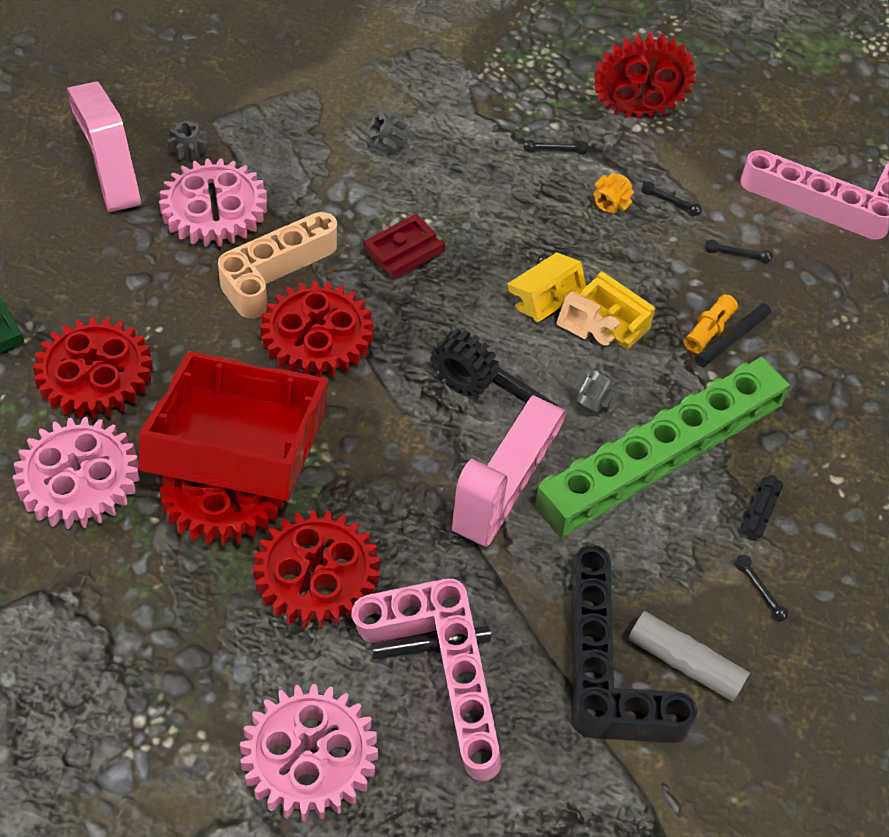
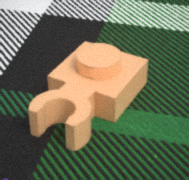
M571 291L565 297L556 324L583 339H587L592 333L600 344L609 345L614 341L615 337L605 331V327L614 331L620 325V321L612 316L602 317L598 315L601 306Z

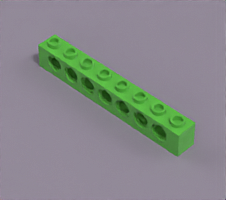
M762 357L750 364L745 362L726 378H717L712 381L707 389L698 394H689L679 405L671 410L664 409L660 411L652 421L643 426H634L624 437L616 442L609 441L603 444L590 457L577 459L561 474L546 477L538 486L534 507L556 533L563 538L781 407L790 384ZM572 491H578V492H580V493H582V494H577V493H574V492H572Z

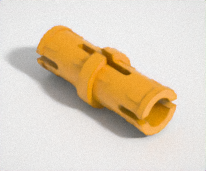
M727 294L720 296L709 311H705L700 315L698 324L683 339L685 347L695 354L702 352L708 342L714 336H719L724 330L725 322L738 309L737 301Z

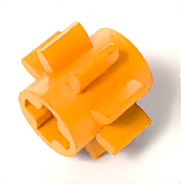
M612 172L609 177L603 175L595 183L597 189L593 196H595V202L601 210L611 212L612 214H615L618 209L624 212L632 203L630 197L634 194V191L632 190L631 182L625 176Z

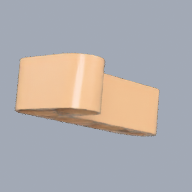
M326 212L314 213L227 251L218 259L220 287L241 316L254 319L266 312L267 283L321 260L336 251L337 221L335 217Z

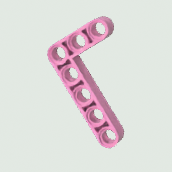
M98 81L68 87L67 93L73 114L91 145L108 212L140 206V194L120 114Z
M755 150L748 155L741 177V184L746 190L870 239H882L887 235L889 231V161L874 192H871L767 151Z
M533 395L489 464L484 465L474 459H470L467 462L457 482L452 523L453 532L484 547L490 545L564 422L566 410Z
M442 579L370 594L358 599L352 608V617L358 633L364 641L379 643L437 631L460 752L465 769L473 779L478 781H487L494 778L501 768V755L464 585L455 579ZM448 598H456L460 600V602L452 608H445L441 606V604ZM410 606L421 608L416 615H402L403 611ZM369 615H381L377 623L368 625L363 623ZM457 634L468 637L461 645L448 643L449 639ZM462 672H472L476 675L467 684L455 681L456 677ZM471 710H479L484 714L483 718L477 723H467L463 720L464 715ZM480 749H485L493 755L487 763L476 764L470 760L472 754Z

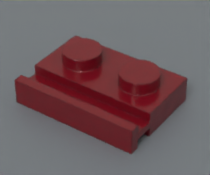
M416 213L363 241V251L382 271L386 270L389 278L393 280L445 252V242L443 240L440 241L436 237V233Z

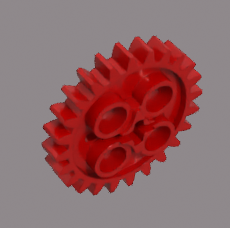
M649 33L645 40H642L641 36L636 34L634 42L623 38L624 46L620 47L613 44V54L604 52V61H597L598 70L594 71L595 92L598 93L599 102H604L606 110L613 107L614 115L624 111L625 118L630 117L632 113H636L637 118H641L643 113H647L649 118H653L654 111L657 110L660 114L664 115L665 107L676 108L675 100L685 101L684 93H691V84L695 83L694 74L696 71L691 52H686L685 44L677 46L676 38L666 42L665 34L659 36L657 40L653 39L652 33Z
M313 281L312 287L307 289L301 282L299 283V291L296 292L287 287L286 297L276 294L275 304L267 303V313H262L260 333L263 349H268L269 359L277 358L278 368L289 364V371L296 372L298 369H301L303 374L308 375L312 371L318 377L323 376V371H328L332 377H336V368L340 367L343 371L349 372V361L359 365L360 355L367 356L368 345L373 344L374 321L371 320V310L365 309V300L356 301V292L353 291L345 295L343 285L336 290H332L331 282H327L324 288H319L317 281Z
M91 317L89 325H83L78 319L74 329L64 324L62 325L64 334L59 335L51 332L52 343L42 342L43 352L35 353L37 364L32 365L36 387L37 390H40L42 399L49 400L52 409L61 406L62 414L65 416L74 409L77 419H81L85 412H90L92 420H94L98 415V411L102 410L108 417H111V408L115 406L119 410L125 411L124 401L136 403V392L145 393V382H151L152 380L150 373L153 370L149 345H145L143 335L136 336L134 327L125 330L123 321H119L114 326H111L110 320L107 317L102 324H97L95 318Z
M162 475L163 487H160L163 514H167L170 525L177 523L179 534L189 530L191 541L196 540L200 535H204L206 545H209L214 537L220 539L221 545L225 546L228 537L233 536L238 544L242 543L243 533H247L252 538H255L256 527L258 526L265 530L269 529L268 519L277 520L278 508H283V500Z
M311 510L307 520H304L299 513H295V523L292 525L287 520L282 519L281 532L270 528V540L261 539L259 541L261 552L254 553L256 566L253 567V576L257 580L255 581L256 592L263 593L262 601L264 606L273 604V615L275 617L286 611L287 624L290 625L299 617L302 618L303 629L308 627L311 620H316L319 629H323L325 619L329 618L335 626H339V615L344 614L352 620V608L355 602L361 597L375 594L374 585L379 584L380 572H378L380 570V558L376 557L377 545L369 544V532L359 534L358 522L347 527L346 515H342L337 521L331 520V511L327 510L323 519H318L315 510ZM332 543L324 553V549L327 546V544ZM304 544H313V545H315V546L312 547V548H303V547H301V546L304 545ZM339 558H347L350 561L346 563H340L335 560ZM288 574H294L298 576L295 579L283 578ZM310 584V588L308 589L307 593L305 595H301L305 591L306 587H308ZM327 588L333 590L334 592L330 594H320L318 591Z

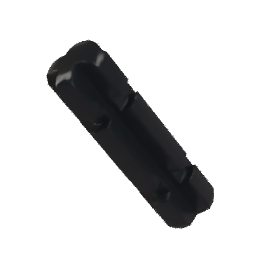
M775 475L762 478L748 511L747 518H745L741 528L742 533L747 535L750 540L762 538L767 527L766 523L769 522L778 500L777 497H779L783 483Z

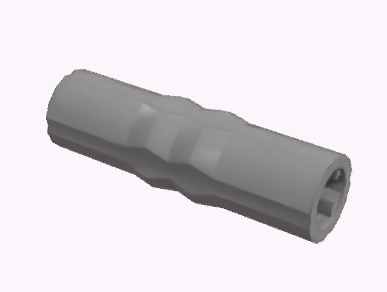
M646 611L641 614L628 637L629 641L732 702L735 701L750 672L714 652L708 646L697 642L691 636L678 631Z

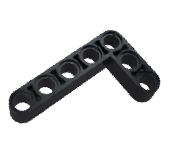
M591 544L581 547L576 554L571 575L572 721L574 728L582 736L596 739L677 743L684 740L689 734L697 716L696 703L690 696L675 691L614 688L611 560L608 552L601 546ZM584 567H592L597 571H588ZM584 601H593L597 603L598 606H590L586 604ZM584 636H594L599 642L589 641ZM586 671L595 672V673H597L601 678H600V679L590 678V677H588L584 672H586ZM585 709H596L602 716H590L586 713ZM626 711H636L643 719H632L627 715ZM667 713L677 714L682 718L683 722L673 721L668 717Z

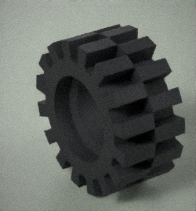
M455 329L454 332H449L431 352L430 361L434 362L432 364L433 369L439 370L437 376L440 379L445 378L447 380L445 384L449 388L453 385L455 392L460 394L463 391L465 396L470 397L472 394L475 397L479 393L481 394L499 372V369H497L499 363L493 360L496 357L493 351L488 352L487 348L489 345L486 342L483 344L479 342L480 337L477 335L470 337L469 331L464 330L461 332L460 329Z

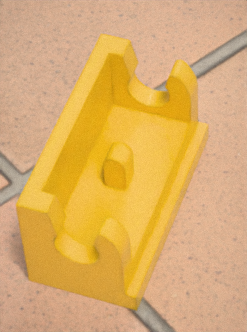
M556 252L507 285L510 293L519 296L523 300V302L515 304L516 309L523 314L533 317L534 321L540 322L560 309L566 295L571 291L580 295L586 287V281L581 261Z
M601 271L580 293V296L601 306L598 315L602 317L612 316L620 321V325L614 331L605 327V331L614 336V341L626 350L650 330L655 307Z

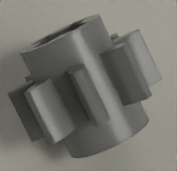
M391 110L389 114L381 112V114L376 115L369 125V138L375 141L374 146L386 152L388 147L396 150V148L404 144L408 135L406 128L408 124L402 121L403 116Z
M183 121L178 123L175 129L169 130V151H177L179 160L194 161L200 157L201 153L206 154V144L208 143L207 131H199L198 123Z
M594 368L589 376L585 373H580L573 385V388L579 391L576 400L598 413L602 406L612 408L619 396V393L612 390L616 381Z

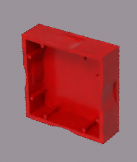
M188 351L171 379V386L168 392L157 402L139 432V471L289 501L326 414L329 379L283 369L257 367L237 360Z

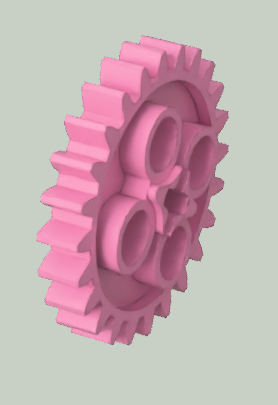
M221 158L217 164L213 165L209 159H206L203 166L193 161V169L181 166L182 175L171 173L172 182L164 181V190L160 191V211L164 224H169L170 232L178 231L179 239L190 235L191 244H195L199 239H203L205 247L209 245L211 240H215L218 246H222L223 239L226 238L232 244L235 243L236 235L247 238V229L256 231V222H263V213H267V192L264 190L263 181L257 180L256 172L248 174L246 165L236 169V161H232L228 166L224 165ZM209 183H214L219 221L213 220Z
M87 417L82 419L80 425H75L73 419L68 418L67 427L61 428L57 422H53V432L48 433L46 430L40 429L41 439L39 441L31 438L27 439L30 450H19L21 461L14 463L16 475L13 476V480L17 488L19 500L24 502L27 512L34 510L39 521L48 516L50 525L54 527L60 519H64L66 529L71 528L74 520H79L81 526L86 528L88 518L91 517L100 524L102 523L101 513L106 511L108 514L115 516L114 504L126 506L128 504L126 494H135L136 492L134 482L140 479L138 456L136 455L134 444L128 443L127 434L121 433L118 435L116 425L114 424L105 430L102 419H99L93 426H89Z
M312 684L309 694L303 695L300 686L296 685L294 697L289 698L285 692L280 690L279 703L277 705L266 699L264 700L266 714L256 711L252 713L253 723L256 726L244 727V734L248 741L240 742L241 754L246 755L240 759L243 771H249L245 775L247 786L257 785L254 790L255 798L260 800L269 795L268 810L273 811L280 804H283L285 818H289L294 809H300L302 821L307 820L310 810H316L320 820H323L325 807L331 806L337 814H340L342 799L353 805L356 803L354 788L366 792L368 781L364 776L370 777L375 774V765L371 761H375L378 758V748L372 746L376 744L377 734L376 732L368 731L371 728L370 716L359 718L362 714V705L360 703L348 708L349 695L347 693L338 700L333 699V687H329L324 695H318L317 685ZM311 718L322 722L315 728H307L302 725L305 720ZM334 727L339 729L328 734V731ZM280 744L290 748L283 755H275L269 752L272 747ZM342 747L347 749L349 754L342 758H336L331 756L329 752L334 748ZM290 769V771L286 775L279 774L280 772ZM303 774H311L317 777L315 783L306 786L299 784L296 780Z

